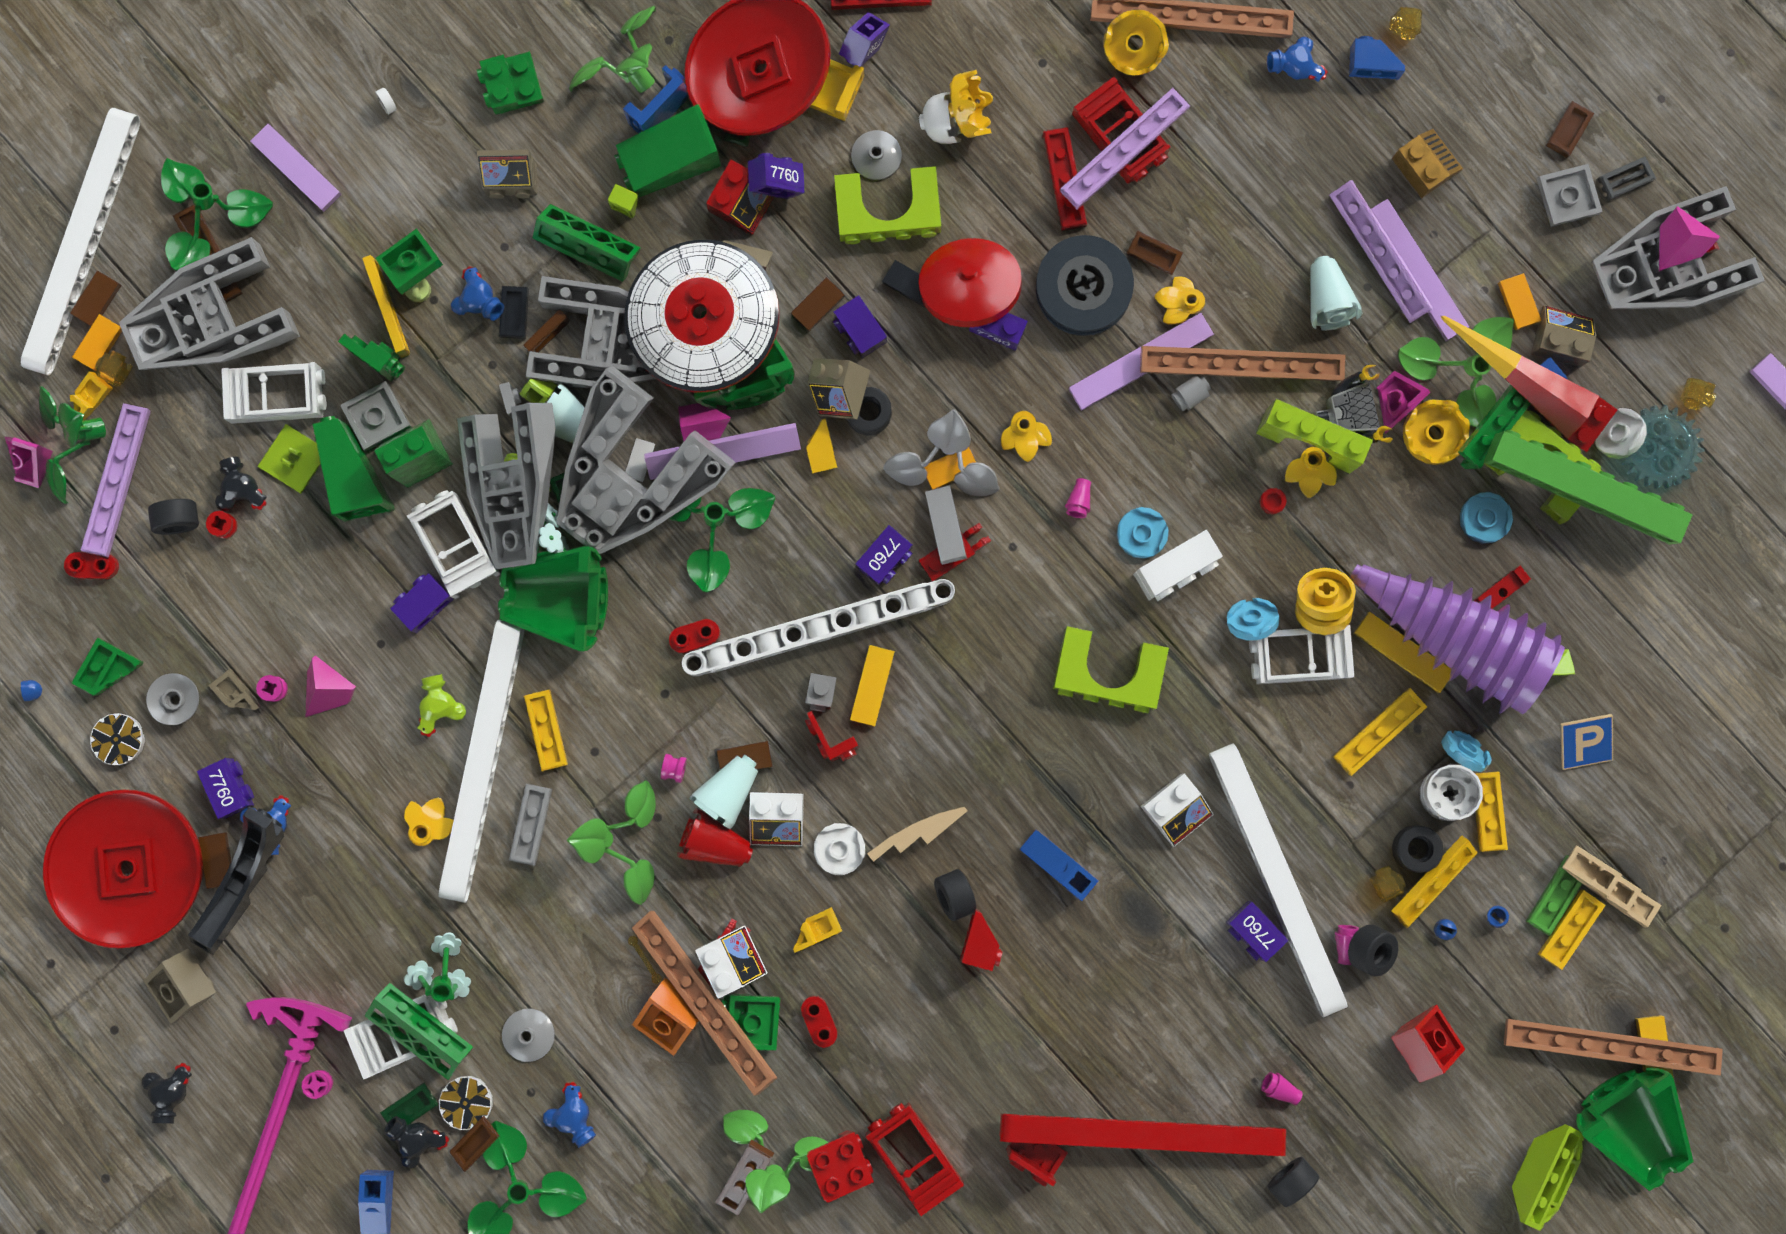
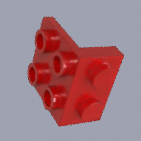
M813 712L807 713L809 719L805 720L811 734L813 736L818 735L821 742L817 743V746L824 759L829 757L831 762L841 758L843 761H846L857 755L855 750L859 749V746L854 736L830 748Z
M844 1131L838 1134L839 1138L807 1152L808 1163L822 1199L825 1202H831L874 1182L871 1176L873 1169L869 1160L864 1158L861 1150L863 1149L862 1141L854 1131Z
M1010 1142L1006 1148L1010 1164L1022 1172L1025 1169L1029 1170L1030 1174L1033 1175L1032 1178L1044 1187L1047 1184L1054 1187L1056 1184L1054 1174L1068 1154L1060 1146L1052 1144Z

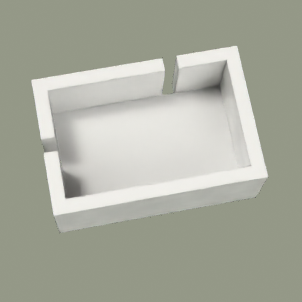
M1205 530L1139 568L1133 575L1148 600L1156 598L1158 602L1174 592L1172 587L1175 585L1182 588L1196 579V573L1200 572L1201 575H1204L1219 565L1217 561L1223 556L1209 532Z

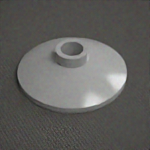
M873 130L864 133L855 141L852 147L851 159L854 168L861 176L870 180H883L892 176L897 171L901 163L902 152L898 141L892 135L884 131ZM874 149H879L881 151V154L879 156H874L872 154V151Z
M177 673L162 675L148 689L146 697L147 708L152 717L162 724H182L188 721L198 708V689L193 681L184 675ZM178 695L180 701L175 705L172 702V698Z
M527 1008L513 1013L505 1022L502 1030V1041L505 1049L512 1057L520 1061L531 1062L542 1058L550 1051L554 1043L555 1031L551 1020L546 1014L536 1009ZM524 1031L530 1032L531 1039L529 1041L523 1039L522 1034Z

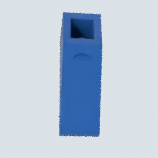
M1035 830L1020 848L1025 855L1080 901H1083L1098 883L1095 877L1038 830Z
M366 1170L360 1174L358 1206L361 1234H390L394 1171Z

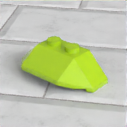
M1564 1124L1534 1138L1512 1185L1520 1222L1541 1231L1544 1224L1559 1210L1581 1163L1582 1141L1584 1137L1580 1131Z

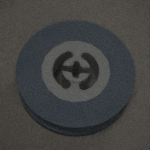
M1090 235L1070 237L1052 247L1043 258L1036 278V298L1044 316L1058 329L1079 336L1095 335L1114 326L1125 314L1134 289L1132 268L1123 252L1113 243ZM1091 272L1096 274L1102 282L1103 290L1099 296L1093 295L1097 281L1093 282L1095 276ZM1070 275L1076 276L1072 290L1076 289L1075 297L1084 301L1075 299L1069 293L1066 280ZM1084 281L1085 285L1089 284L1088 290H1085L1084 286L1080 287V283Z

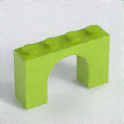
M936 166L910 169L912 204L903 216L890 221L877 219L865 209L862 202L860 173L834 175L840 242L845 241L846 244H857L861 242L860 240L871 239V242H882L889 237H896L897 240L910 239L912 235L930 238L936 236V233H941Z
M1278 399L1265 410L1256 434L1280 443L1285 438H1291L1312 444L1330 455L1328 463L1349 474L1364 463L1373 442L1372 439Z
M1526 410L1511 429L1521 435L1520 438L1523 440L1540 442L1544 445V449L1550 452H1562L1568 455L1567 459L1575 463L1576 461L1585 462L1591 465V470L1598 473L1602 471L1601 466L1596 461L1588 460L1584 457L1576 445L1564 441L1559 431L1553 427H1547L1540 421V416L1531 410ZM1484 463L1499 476L1506 473L1502 470H1499L1493 466ZM1552 493L1540 509L1560 525L1567 522L1581 505Z
M1068 626L1065 628L1053 689L1058 690V695L1073 697L1074 693L1084 695L1083 700L1098 703L1099 699L1108 700V705L1124 708V704L1134 706V711L1148 714L1150 709H1157L1169 650L1168 647L1143 642L1140 644L1136 669L1132 679L1123 687L1106 688L1093 680L1087 668V656L1092 631Z

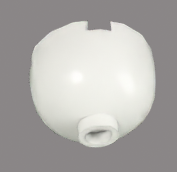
M950 92L937 94L928 99L923 108V114L919 116L921 129L926 130L927 135L934 142L940 144L961 142L957 134L962 133L955 118H952L949 113Z

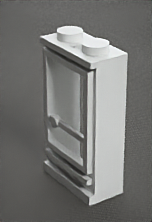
M315 362L232 369L222 368L224 419L231 424L323 418V410H326L327 407L326 397L324 394L322 395V385H325V372ZM305 373L306 407L267 410V376ZM248 377H259L261 381L263 410H249Z
M446 490L437 494L434 497L435 500L429 504L421 503L412 508V513L408 514L407 517L447 588L450 597L457 599L460 597L458 593L469 587L472 589L481 585L480 581L491 575L497 577L500 575V572L494 568L489 552L459 496L453 491L448 492ZM452 504L470 538L447 551H441L437 555L419 521ZM473 542L478 554L446 571L440 559H446L447 555Z
M1350 625L1336 634L1325 635L1328 672L1315 673L1316 664L1314 663L1312 635H1315V633L1305 628L1276 630L1267 638L1249 640L1250 653H1254L1255 663L1251 664L1252 678L1256 679V684L1353 678L1354 666ZM1307 635L1310 663L1308 669L1310 673L1271 676L1268 637Z
M423 995L413 999L418 1005L424 1002L431 1015L453 1032H458L453 1018H448L446 1013V1001H435L431 995ZM369 1019L343 1030L363 1079L416 1057L412 1052L402 1055L397 1041L390 1036L398 1057L385 1062L371 1029V1025L374 1023ZM422 1046L424 1050L428 1051L426 1046Z

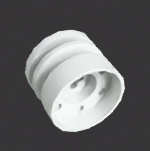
M1447 765L1431 771L1423 779L1420 787V800L1424 809L1432 817L1441 821H1455L1471 816L1479 808L1483 799V787L1478 776L1471 769L1461 765ZM1447 787L1449 791L1454 792V796H1451L1450 799L1443 795V792L1447 791Z

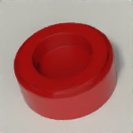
M1278 488L1267 489L1262 493L1259 500L1261 509L1268 514L1281 512L1287 502L1284 492Z

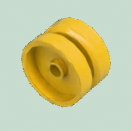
M1319 568L1306 573L1300 579L1297 588L1295 605L1297 621L1303 628L1315 634L1330 635L1344 630L1351 622L1356 593L1353 581L1341 571L1331 568Z

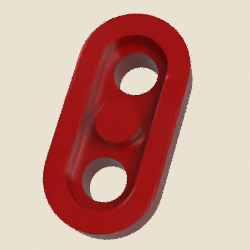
M74 552L66 557L64 569L69 576L78 579H111L117 574L119 563L113 555H109L108 558L86 552ZM79 560L80 566L75 569L74 563ZM105 561L106 567L100 570V563Z
M710 619L690 623L674 629L669 636V644L678 653L691 652L716 643L720 637V628ZM705 627L711 629V634L707 637L702 635V630ZM680 635L686 636L687 640L684 644H678L677 638Z
M819 996L806 998L801 1006V1013L813 1042L823 1048L833 1045L837 1039L838 1032L827 1003ZM812 1005L819 1007V1012L815 1015L809 1011V1007ZM825 1029L829 1032L827 1039H822L819 1036L821 1030Z

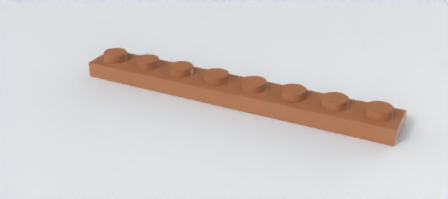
M1092 0L1090 21L1111 23L1115 17L1125 11L1145 10L1156 16L1164 24L1165 28L1291 38L1293 31V10L1180 0Z
M1142 346L1140 373L1342 381L1345 379V355Z
M655 911L648 912L632 927V930L753 1095H759L777 1079V1076L720 999L717 998L712 988Z
M1506 1019L1504 1045L1721 1076L1723 1049Z

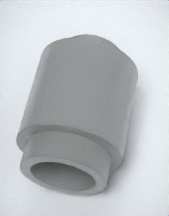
M1194 375L1175 389L1176 392L1171 394L1181 411L1190 410L1210 396L1208 391L1211 387L1203 376L1199 378L1197 375Z

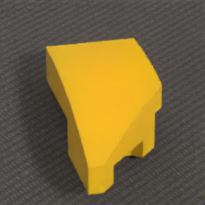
M88 372L75 390V395H70V402H73L74 410L84 414L83 420H85L102 403L113 388L95 372Z
M826 418L821 419L819 426L808 440V445L806 446L812 473L837 468Z
M832 907L806 919L801 926L797 943L794 945V953L842 932Z

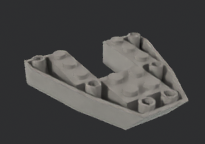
M613 366L605 369L590 390L565 468L556 524L583 545L595 548L599 554L649 532L715 488L736 463L697 431H693L648 489L609 460V457L654 398Z

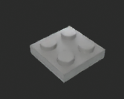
M1589 164L1542 175L1537 178L1551 227L1596 216L1603 212Z
M386 381L340 405L365 451L411 428L409 421Z

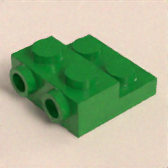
M530 51L507 58L503 54L479 61L481 68L477 69L478 78L481 84H486L487 92L483 93L487 108L492 107L495 115L544 102Z
M417 228L375 258L401 295L443 265Z
M343 334L338 341L349 352L390 382L394 378H399L405 370V366L398 361L400 356L383 342L377 345L371 340L367 345L356 335L351 339L346 334Z
M727 994L724 996V999H720L757 1050L776 1051L780 997Z

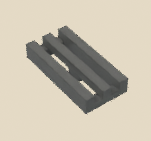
M1646 156L1597 178L1598 182L1603 185V192L1607 193L1606 198L1608 201L1656 179ZM1639 165H1643L1644 167L1643 169L1636 171L1628 176H1625L1619 180H1616L1612 183H1609L1608 179L1615 177L1621 173H1624L1630 169H1633ZM1647 173L1648 177L1613 192L1612 188Z

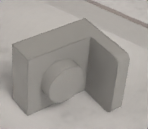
M507 382L500 384L499 387L507 415L512 419L511 407L518 406L519 403H522L518 388L514 389Z
M811 673L807 698L805 700V704L810 705V710L825 712L826 708L832 707L836 677Z

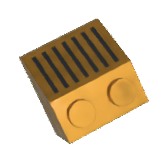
M1434 129L1418 135L1398 149L1392 157L1394 163L1421 199L1463 170Z

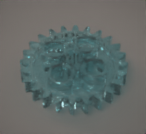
M1657 405L1650 407V412L1647 408L1640 411V416L1646 424L1647 438H1645L1643 445L1647 448V455H1643L1638 449L1637 452L1626 457V460L1621 465L1629 464L1630 468L1627 474L1636 472L1635 481L1644 478V486H1648L1652 482L1655 489L1660 488L1662 484L1665 489L1672 487V482L1677 486L1682 483V479L1687 480L1691 478L1689 472L1693 473L1698 470L1694 464L1702 462V459L1697 454L1705 451V449L1698 447V444L1703 442L1704 439L1696 438V434L1701 429H1692L1691 426L1695 420L1687 422L1685 420L1687 417L1686 412L1678 416L1677 407L1669 412L1667 405L1662 406L1660 410ZM1654 424H1658L1661 427V435L1654 431ZM1676 438L1679 439V440L1682 442V444H1683L1682 450H1680V449H1678V448L1676 447V445H1675V439H1676ZM1661 459L1668 463V470H1664L1661 467Z

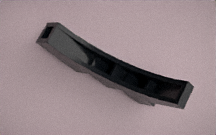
M249 806L243 814L242 834L232 862L212 900L188 934L191 943L211 955L215 954L251 904L249 895L266 873V861L284 838L283 828H281L282 824L263 809L258 808L256 811Z

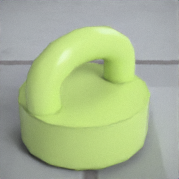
M424 278L406 291L405 294L413 302H423L430 296L431 287Z

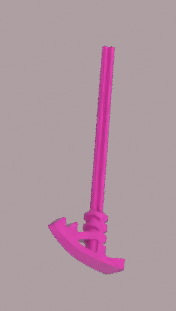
M272 997L246 1003L253 1020L260 1019L263 1013L267 1025L275 1024L278 1019L296 1036L288 1040V1044L292 1048L284 1052L287 1062L228 1234H245L302 1065L310 1061L311 1056L307 1050H312L315 1046L311 1039L319 1035L315 1027L322 1025L324 1020L336 1030L344 1032L343 1030L349 1028L352 1017L326 1006L296 998ZM285 1007L302 1010L304 1013L301 1021L285 1010Z

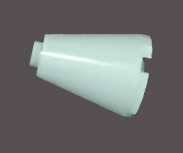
M1321 256L1315 259L1310 267L1311 323L1313 328L1316 329V326H1321V330L1327 331L1350 325V319L1356 316V320H1358L1363 314L1359 301L1335 259L1329 258V256Z
M560 383L558 388L562 391L559 395L554 392L547 403H552L555 436L574 443L585 407Z
M746 755L742 758L736 756L698 788L689 799L694 801L693 803L715 820L722 821L724 826L731 829L738 818L758 773V770L754 768L757 763Z

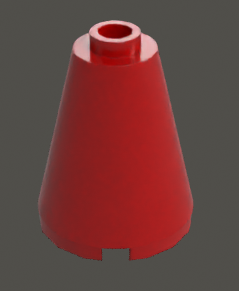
M694 809L692 813L697 815L694 820L689 818L679 843V846L683 847V852H677V857L686 860L739 867L743 863L750 861L753 849L750 848L749 841L724 826L718 820H715L703 810Z

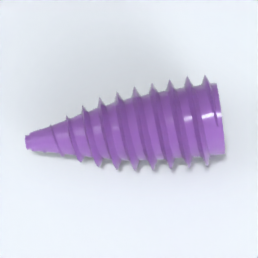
M1357 564L1350 575L1353 583L1378 604V609L1382 608L1392 618L1390 626L1398 623L1405 631L1403 642L1414 638L1419 643L1418 656L1429 651L1435 657L1433 669L1445 663L1451 668L1449 681L1459 675L1463 676L1467 680L1466 693L1478 686L1484 691L1483 703L1492 697L1501 701L1499 714L1510 707L1524 714L1543 691L1564 653L1565 647L1560 645L1561 635H1557L1552 639L1545 636V622L1531 629L1527 627L1528 613H1524L1516 620L1509 618L1510 604L1495 611L1491 609V595L1479 603L1472 601L1473 588H1469L1463 594L1458 595L1453 593V581L1441 589L1433 587L1432 576L1421 583L1411 580V574L1403 578L1391 574L1390 571L1386 573L1364 564L1363 566Z

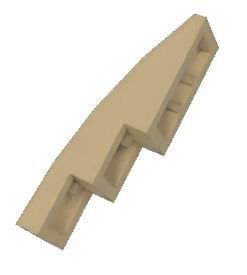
M960 807L920 820L890 836L867 854L874 862L893 845L901 853L919 837L926 844H929L965 814L967 809Z
M1577 845L1562 866L1564 870L1599 897L1645 928L1649 927L1661 907L1659 903L1643 894L1640 888L1621 877V873Z

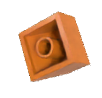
M664 978L648 999L632 1026L674 1056L699 1020L673 984Z

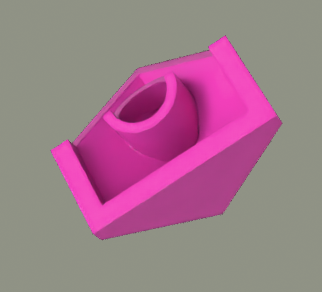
M1677 206L1660 225L1659 271L1702 257L1720 236Z
M1393 371L1377 387L1384 426L1392 429L1430 394L1429 389Z
M699 403L678 407L680 428L684 441L693 431H697L708 441L719 439L731 417L717 409L708 408Z
M5 437L14 466L13 469L16 473L14 481L39 488L46 473V461L51 458L53 451L21 439Z
M316 655L312 658L307 671L305 717L348 704L356 688L355 685Z

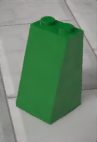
M699 104L617 144L618 154L614 155L619 169L625 168L627 177L623 178L627 189L637 193L638 198L721 166L717 148Z
M335 416L323 417L319 423H314L313 429L331 514L346 522L394 511L395 508L352 428Z
M430 419L383 442L374 450L386 474L407 488L453 465Z

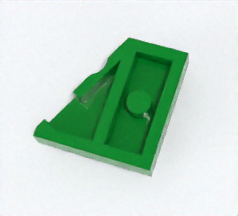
M97 638L74 677L72 684L94 696H98L142 666L144 662L107 641Z

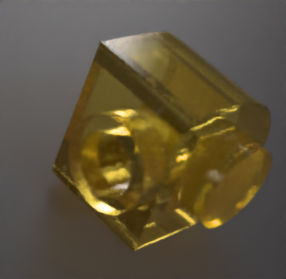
M1400 7L1390 18L1389 30L1392 31V35H1400L1402 39H1414L1416 35L1421 33L1422 11L1416 8Z
M112 350L110 354L105 352L103 357L98 359L95 370L97 377L118 387L126 380L133 366L124 362L127 357Z
M1688 378L1680 400L1684 402L1683 405L1690 409L1711 408L1716 398V393H1713L1716 385L1700 379Z
M1389 865L1376 870V875L1369 878L1383 903L1404 894L1403 888L1406 887L1404 879L1399 873L1391 870Z

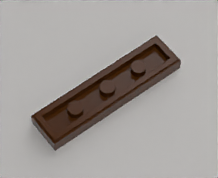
M192 205L172 216L181 232H187L193 236L195 206ZM200 212L198 238L209 242L210 255L221 250ZM233 282L231 285L220 289L225 302L243 294L237 282Z

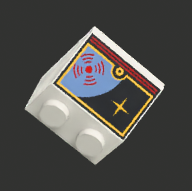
M1185 773L1178 775L1140 806L1173 847L1214 815L1201 793Z
M750 792V845L802 846L804 794Z
M746 926L738 928L695 950L718 999L767 974Z

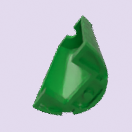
M707 310L701 313V318L705 317ZM775 339L766 359L747 378L722 390L694 392V398L699 404L712 409H716L717 405L726 406V410L757 406L785 392L784 386L787 383L792 384L794 380L793 365L777 339Z
M583 546L536 558L535 564L502 568L499 584L501 588H504V597L498 602L499 619L577 651L589 650L598 640L597 637H594L597 630L603 629L608 606V579L606 568L600 567L599 564L602 558L595 548Z
M1646 1068V1072L1637 1073L1635 1069L1623 1072L1595 1088L1581 1104L1583 1111L1577 1114L1576 1123L1583 1137L1648 1191L1661 1186L1665 1181L1664 1177L1668 1173H1680L1694 1162L1674 1078L1668 1071L1659 1068Z

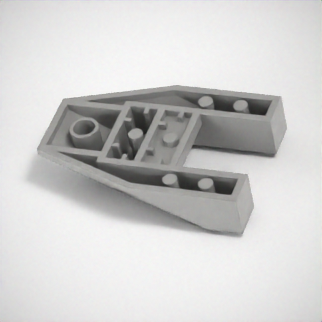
M1727 186L1655 211L1591 262L1610 309L1691 308L1752 289L1765 281L1755 257L1709 274L1706 272L1701 257L1659 271L1660 225L1677 206L1703 225L1725 218L1736 210Z
M252 237L180 268L119 322L139 370L222 363L277 347L300 337L291 314L282 307L242 325L235 326L220 289L270 268L264 251L256 240Z
M542 276L538 302L542 308L560 309L565 312L588 315L581 359L530 351L525 377L528 380L535 379L557 384V386L561 383L565 387L592 388L605 369L613 366L634 383L656 379L638 361L627 339L624 311L629 292L615 286Z
M527 403L511 407L518 459L506 462L503 459L498 414H478L457 418L467 496L495 569L535 564L539 537L541 536L539 529L544 526L548 507L555 439L552 403Z

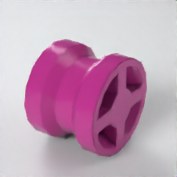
M267 675L258 681L256 690L259 697L263 700L277 702L286 696L288 687L285 680L281 677Z
M666 754L660 778L663 780L671 778L678 783H682L687 758L680 757L677 759L673 758L671 754Z
M325 1070L309 1073L302 1081L303 1093L311 1099L327 1095L333 1087L332 1076Z

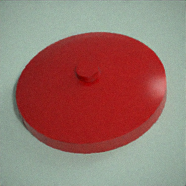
M978 238L960 239L938 248L927 258L919 275L920 296L927 310L940 321L958 327H979L999 320L1014 307L1019 299L1022 288L1021 270L1015 257L1003 246Z

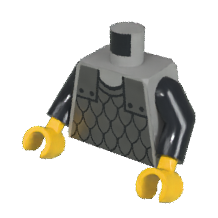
M1366 365L1362 372H1357L1342 380L1332 390L1331 397L1326 400L1327 410L1317 411L1315 415L1372 439V443H1377L1378 440L1390 443L1393 438H1383V433L1392 429L1387 426L1380 427L1370 382L1365 383L1366 380L1378 379L1380 374L1370 377L1368 371L1376 365Z

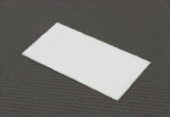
M636 438L625 471L635 480L643 482L647 471L644 454L653 452L655 444Z

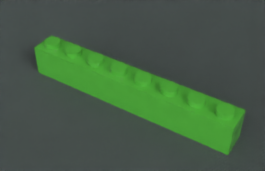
M1506 430L1495 434L1484 463L1669 545L1682 542L1693 515L1684 511V506L1672 502L1669 504L1661 501V496L1651 492H1646L1645 494L1638 491V486L1629 482L1620 483L1614 480L1615 476L1610 473L1591 470V465L1585 462L1576 461L1575 463L1567 459L1568 455L1562 452H1550L1544 449V445L1534 440L1528 442L1521 439V435L1515 431Z

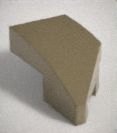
M231 668L208 685L228 707L249 708L252 710H257L260 707L250 691Z

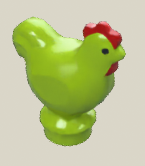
M442 674L421 679L423 684L421 688L428 691L419 704L421 718H419L420 725L417 729L421 731L420 734L422 736L430 737L433 733H436L435 723L440 718L448 717L453 720H461L466 715L465 706L462 703L456 702L451 694L442 690L446 682L443 680Z

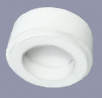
M385 88L375 91L380 104L388 115L396 111V105Z

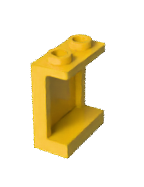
M830 59L826 81L810 107L845 121L863 81L864 68L857 65L851 68Z

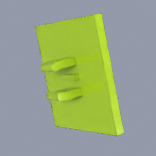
M285 424L257 467L302 494L321 465L317 443Z

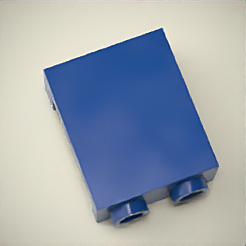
M666 65L662 68L666 86L642 111L631 102L623 108L629 126L638 134L669 119L688 99L687 86L683 81L685 78L677 69L673 68L671 70Z

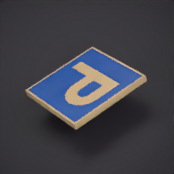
M1612 714L1560 724L1562 770L1613 761Z

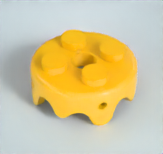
M1145 10L1125 11L1115 17L1106 29L1103 42L1105 55L1111 65L1118 71L1128 75H1141L1154 70L1167 54L1169 46L1164 24L1156 16ZM1132 35H1138L1142 39V45L1137 50H1132L1128 46V40Z
M977 70L956 74L950 82L951 102L948 105L949 113L952 118H955L960 132L967 138L992 133L991 128H987L991 121L988 117L982 115V111L992 103L993 96L991 93L979 89L981 77L974 76L977 74Z
M1428 400L1418 405L1407 416L1403 425L1404 443L1407 450L1419 461L1432 465L1445 464L1460 455L1458 451L1469 438L1470 422L1460 412L1459 405L1451 400ZM1435 426L1441 430L1440 439L1435 440L1430 437V427Z

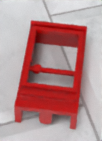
M1112 77L1074 106L1072 115L1102 152L1111 144L1106 137L1108 133L1127 119L1130 120L1132 118L1136 121L1143 113L1118 84L1117 79ZM1120 103L1127 111L1125 116L1102 132L1095 122ZM1160 135L1152 142L1155 147L1130 166L1127 164L1118 172L1127 184L1134 180L1136 182L1141 181L1149 173L1147 171L1153 165L1159 167L1168 159L1167 155L1171 146L1167 145Z
M908 1102L906 1105L899 1103L889 1111L890 1116L883 1121L879 1118L867 1127L869 1131L866 1133V1138L912 1202L919 1215L922 1216L963 1187L964 1181ZM908 1119H911L933 1153L911 1169H906L904 1174L901 1175L878 1141ZM936 1156L944 1168L912 1190L904 1178L911 1177L915 1170Z

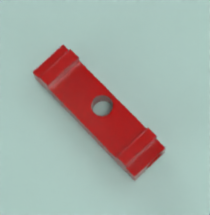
M1519 565L1473 601L1479 603L1491 595V609H1493L1520 587L1528 583L1531 578ZM1500 589L1505 592L1504 597L1499 595Z

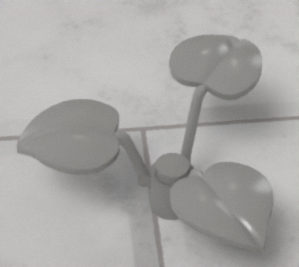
M955 409L935 420L929 426L927 435L935 447L925 461L921 462L920 457L916 453L902 452L889 458L883 467L885 473L897 482L908 486L919 485L927 477V471L924 467L930 463L937 451L941 449L943 453L948 455L957 453L958 468L961 472L955 475L954 481L961 491L973 496H988L998 492L1000 489L997 476L989 466L975 462L968 464L966 468L964 467L962 451L969 447L971 437L965 422Z

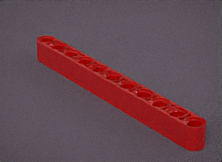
M1001 1114L999 1141L1286 1156L1285 1128Z

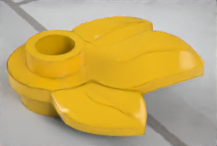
M1174 277L1173 287L1162 288L1154 296L1160 305L1167 308L1163 317V323L1165 324L1183 323L1190 314L1200 312L1205 306L1203 293L1194 289L1192 281L1186 277ZM1194 297L1197 299L1193 304L1188 303L1190 298Z
M1028 411L1015 413L1011 419V425L1001 435L1002 449L1009 450L1015 447L1018 455L1026 462H1030L1034 458L1038 445L1050 446L1052 444V437L1048 427L1043 423L1036 422L1034 415ZM1027 419L1028 426L1022 429L1019 423L1021 420Z
M1310 447L1304 450L1299 459L1290 462L1285 472V481L1288 483L1299 482L1301 492L1307 498L1315 496L1320 490L1322 483L1334 486L1337 479L1334 466L1326 461L1325 453L1317 447ZM1309 456L1316 457L1317 463L1315 465L1309 463Z
M434 798L424 804L423 807L416 802L410 801L406 807L404 817L410 827L408 836L413 844L426 846L433 839H445L451 834L454 820L444 818L445 806L441 798ZM421 828L426 830L424 838L418 836V831Z

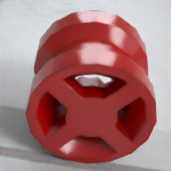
M214 511L207 517L206 528L214 536L226 539L232 537L237 531V521L231 514L224 511Z

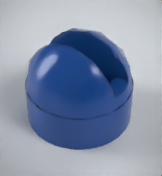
M33 680L21 681L23 700L26 702L39 698L42 694L41 685Z
M1494 906L1488 911L1487 920L1491 926L1502 928L1508 923L1509 913L1502 906ZM1495 913L1504 922L1499 923L1492 914Z
M1441 919L1436 922L1434 932L1439 939L1451 940L1455 937L1457 928L1453 921ZM1441 926L1452 929V933L1441 931Z

